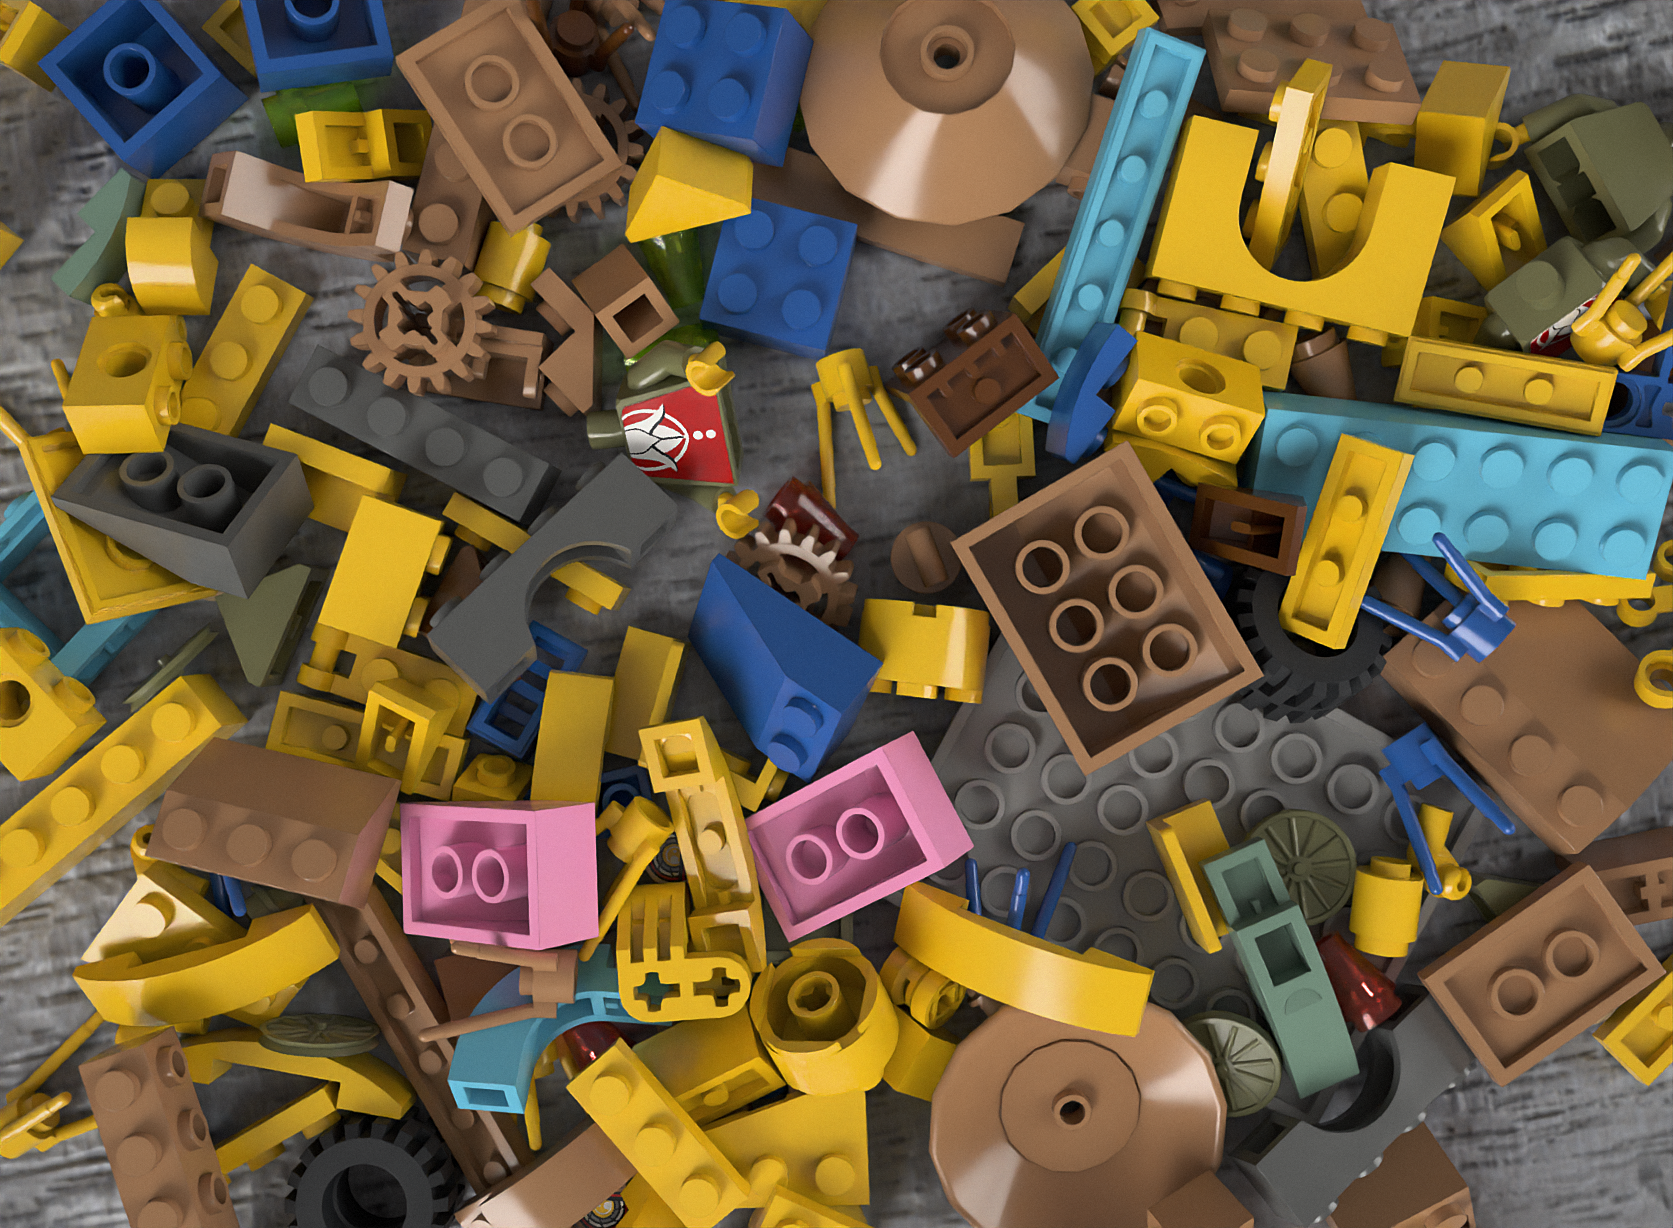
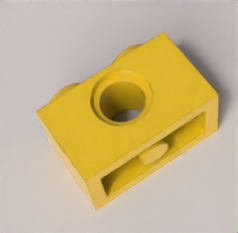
M170 315L91 318L62 404L64 413L83 454L164 452L171 425H177L180 419L181 406L179 395L183 380L191 378L193 369L190 347L187 342L179 340Z
M1136 330L1133 337L1138 341L1126 355L1130 360L1129 365L1120 379L1111 386L1112 408L1116 411L1112 416V429L1237 464L1265 417L1260 367Z
M7 627L0 628V761L22 782L53 774L107 720L93 706L96 700L91 691L78 680L65 676L48 659L51 654L50 650L38 636L23 628ZM22 684L30 695V706L27 712L20 707L18 702V690Z

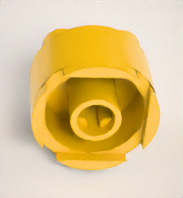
M864 599L858 646L883 662L870 692L891 694L892 682L897 681L896 695L938 699L939 686L945 687L944 700L982 704L991 628L989 626L990 612L946 605H921L909 601Z
M817 938L793 946L789 949L792 956L776 968L771 962L761 972L753 987L750 998V1016L759 1037L785 1081L793 1089L818 1096H833L852 1090L863 1092L872 1089L881 1081L884 1067L895 1050L899 1035L898 1016L873 964L861 954L859 948L842 939Z

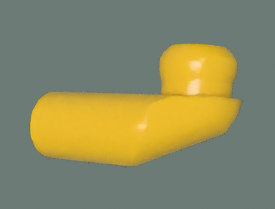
M1422 802L1417 818L1443 886V892L1433 896L1447 898L1451 901L1460 900L1469 892L1472 880L1469 871L1464 867H1459L1457 861L1445 846L1454 812ZM1409 842L1406 851L1407 861L1412 863L1411 869L1414 873L1424 877L1411 842ZM1424 877L1423 887L1426 891L1432 894L1429 890L1426 879Z

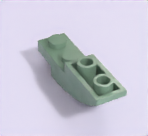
M1256 836L1199 861L1198 864L1248 975L1245 977L1269 1034L1279 1048L1282 1063L1296 1095L1302 1099L1359 1074L1360 1071L1351 1039L1315 942L1299 905L1290 899L1265 840Z

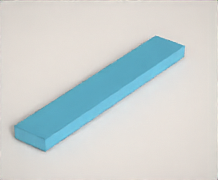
M1149 27L1138 30L1035 339L1036 344L1060 378L1018 409L1016 413L1049 423L1059 387L1081 343L1096 322L1114 323L1206 53L1205 49Z

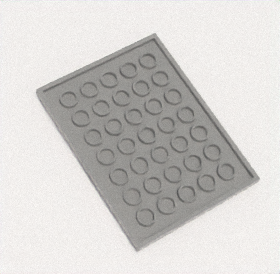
M1000 630L988 651L982 704L961 702L929 760L974 847L947 867L918 881L966 899L964 864L968 858H973L977 861L982 916L1006 925L1016 875L1020 868L1025 867L1030 871V879L1020 931L1030 934L1064 846L1068 842H1074L1077 845V851L1043 940L1082 955L1090 947H1094L1154 970L1155 973L1147 1001L1171 1011L1179 1021L1200 1012L1226 1011L1249 1018L1269 1033L1245 979L1248 975L1230 934L1218 937L1222 949L1211 954L1194 941L1145 822L1199 799L1207 798L1213 806L1227 843L1231 848L1243 843L1249 831L1266 816L1281 810L1304 809L1329 818L1346 833L1354 848L1357 866L1370 865L1372 856H1389L1407 860L1406 851L1410 839L1393 794L1378 773L1390 765L1381 750L1396 740L1338 708H1335L1319 719L1314 720L1311 717L1304 723L1290 724L1286 715L1277 722L1263 718L1262 707L1257 706L1250 711L1242 706L1239 702L1243 696L1236 691L1085 776ZM1445 775L1420 790H1417L1409 780L1405 783L1417 816L1422 802L1454 812L1445 846L1459 865L1485 816L1473 803H1470ZM1478 785L1494 801L1497 794ZM905 887L883 898L900 907ZM1424 887L1417 939L1415 942L1409 943L1408 955L1405 957H1385L1369 954L1353 946L1355 933L1349 930L1353 892L1347 903L1338 913L1322 923L1308 926L1337 998L1355 1055L1440 898L1426 891ZM1282 1063V1077L1279 1090L1265 1107L1277 1113L1301 1119L1309 1124L1319 1123L1340 1082L1300 1099L1296 1095Z

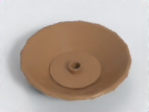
M827 0L807 33L814 43L799 104L810 145L846 191L896 219L956 226L1011 212L1059 176L1087 129L1095 72L1080 20L1064 0ZM947 55L955 58L958 64L953 68L945 69L938 66L935 61L939 57Z
M1147 1001L1139 1033L1132 1037L1066 1024L1005 1004L958 1043L932 1094L929 1153L948 1203L973 1228H1147L1148 1208L1210 1169L1216 1174L1223 1160L1227 1103L1210 1053L1169 1010ZM1069 1101L1081 1103L1080 1107L1072 1113L1060 1111L1061 1107Z

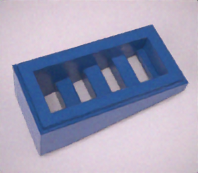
M532 620L529 630L535 646L564 661L565 663L560 670L578 673L588 654V650ZM536 660L527 671L548 681L549 672L553 668ZM523 680L515 681L492 704L489 705L483 700L466 729L481 742L517 762L527 764L537 747L545 693ZM511 691L538 706L533 715L506 701ZM498 714L524 728L519 738L493 724Z

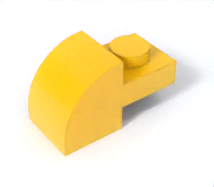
M427 110L309 111L295 114L305 183H366L386 180L397 182L420 179L432 131L431 116Z
M147 179L141 216L127 217L125 237L127 268L135 297L146 315H210L219 261L210 248L214 221L198 216L206 179Z

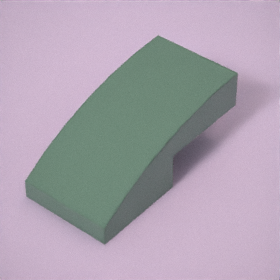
M122 167L77 213L95 232L51 277L68 296L93 306L91 304V295L98 286L105 283L117 284L127 271L125 246L127 217L141 216L147 183Z

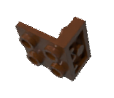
M974 307L968 308L955 316L942 328L946 335L944 339L928 351L923 346L913 349L900 358L891 368L896 375L887 381L884 386L892 396L912 404L947 455L952 458L957 457L1060 378L1016 313L983 309L977 313Z

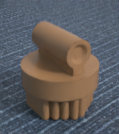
M930 521L914 523L901 531L893 543L890 556L892 570L899 582L914 592L925 594L941 591L952 584L962 567V562L950 543L957 539L955 534L944 525Z

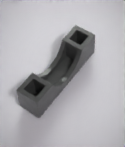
M317 344L288 400L289 403L521 523L531 525L540 515L562 470L410 393L402 387L396 390L383 383L384 378Z
M622 452L607 466L600 461L589 468L575 486V490L578 493L561 509L553 505L542 512L528 529L527 533L530 538L513 554L508 550H504L495 556L482 570L479 576L482 583L464 600L460 596L453 597L431 619L430 625L433 629L426 636L432 650L489 705L538 659L535 642L528 627V613L536 591L551 574L568 564L584 560H604L631 569L676 526L679 506Z
M1403 984L1383 1003L1365 1036L1368 1048L1367 1077L1358 1098L1350 1108L1332 1120L1316 1124H1309L1301 1119L1273 1111L1228 1155L1276 1216L1303 1228H1308L1311 1224L1326 1219L1336 1209L1339 1203L1338 1196L1356 1178L1364 1177L1373 1172L1383 1160V1151L1400 1134L1409 1132L1420 1125L1428 1114L1427 1107L1444 1090L1458 1085L1469 1075L1471 1071L1470 1063L1476 1056L1425 986Z

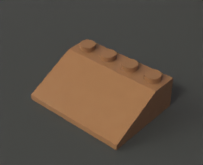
M1128 440L950 542L1085 776L1264 676Z
M1459 587L1456 588V589L1459 590L1464 596L1467 594V592L1464 591V590H1462L1461 588H1459ZM1444 599L1420 621L1447 634L1450 630L1441 623V620L1454 606ZM1577 599L1565 600L1564 605L1561 607L1541 606L1527 600L1509 601L1508 607L1510 609L1506 615L1517 624L1504 641L1480 663H1477L1467 653L1455 662L1439 647L1407 632L1404 637H1401L1391 646L1389 652L1382 656L1387 663L1380 675L1555 855L1579 854L1627 811L1673 760V708L1662 709L1652 707L1637 695L1634 689V677L1640 661ZM1659 679L1650 681L1656 688L1670 691Z

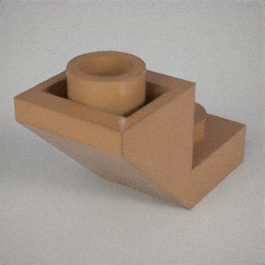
M548 267L530 284L544 299L535 309L562 337L571 328L575 332L538 367L552 381L543 390L569 417L578 410L587 416L591 411L602 410L603 325L584 302Z

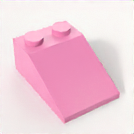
M914 731L877 748L745 819L758 883L789 943L947 867L974 847Z
M554 800L400 803L404 933L533 950H543L599 937L595 803Z

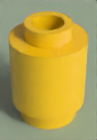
M490 222L473 272L480 278L483 285L474 297L487 296L494 302L496 309L515 315L522 314L525 302H533L536 291L530 284L542 274L551 248V243L541 237L542 226L533 223L510 238L501 222Z
M1372 856L1370 865L1357 866L1349 921V930L1355 933L1353 946L1356 949L1385 957H1405L1408 955L1409 943L1415 942L1417 939L1424 883L1423 876L1411 872L1412 863L1410 861L1389 856Z

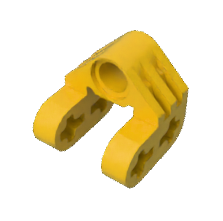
M687 882L635 885L618 913L616 957L619 995L624 1009L630 1016L639 1021L653 1023L726 1017L739 1011L749 998L752 979L755 973H751L748 964L742 957L733 952L722 950L695 952L687 922V917L693 912ZM716 967L726 968L727 977L730 979L724 977L712 978L714 969ZM649 972H657L660 983L673 984L674 990L665 992L659 1005L651 1004L650 995L644 992L639 993L637 986L645 983ZM729 995L728 999H717V996Z

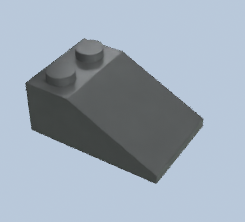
M180 422L177 425H171L164 452L87 454L51 496L56 507L188 582L245 599L250 598L315 508L297 454Z

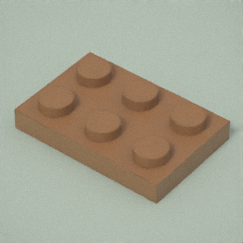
M490 0L396 56L397 66L510 238L619 171L623 165L519 0Z
M1237 8L1233 11L1208 9L1201 32L1222 111L1269 115L1274 94L1281 80L1291 81L1304 61L1309 58L1333 65L1320 119L1400 125L1413 124L1422 102L1393 23H1384L1374 18H1361L1357 21L1322 18L1313 13H1299L1295 16L1260 13L1250 8Z
M1578 860L1416 974L1491 1079L1499 1086L1504 1087L1667 972L1591 866Z

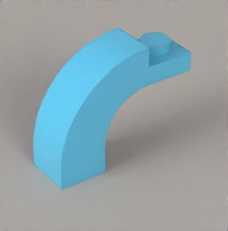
M599 944L588 961L582 962L578 959V981L574 1004L558 1003L556 1019L531 1018L460 1035L453 1054L447 1081L456 1104L460 1109L524 1114L531 1078L537 1060L545 1048L566 1030L593 1021L672 1026V1021L643 1022L628 1014L622 1006L619 995L618 970L614 965L611 944ZM576 945L562 949H578L579 953L583 945ZM520 967L501 979L482 998L469 1017L532 1003V995H520ZM649 972L645 983L637 986L639 993H648L651 997V1004L657 1005L661 1004L665 992L674 990L673 984L660 983L657 972Z

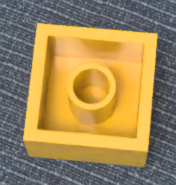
M362 494L317 623L396 649L406 639L407 635L416 638L418 633H420L419 630L428 604L433 598L422 594L428 575L431 573L438 576L439 573H442L453 544L454 537L443 534L447 521L375 495Z

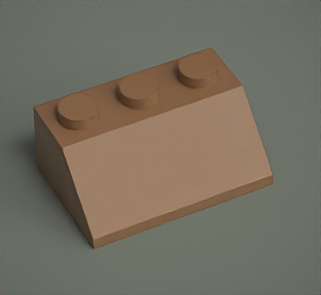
M213 737L166 789L144 856L364 909L402 781Z

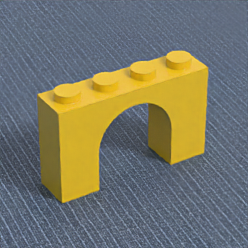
M1197 115L1191 116L1183 123L1143 278L1159 281L1156 293L1187 301H1195L1197 291L1222 296L1219 308L1256 317L1259 315L1261 306L1285 311L1284 324L1312 331L1322 332L1325 321L1349 327L1347 339L1374 346L1386 347L1388 336L1411 337L1456 177L1394 162L1373 168L1355 235L1345 255L1332 269L1315 279L1306 282L1292 281L1280 278L1258 264L1248 251L1240 231L1239 206L1259 130Z

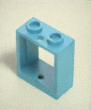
M35 490L20 495L7 507L4 512L6 520L0 525V628L19 627L38 636L50 650L51 654L48 659L65 676L72 677L88 687L162 608L95 624H85L67 644L61 641L2 584L6 577L50 532Z

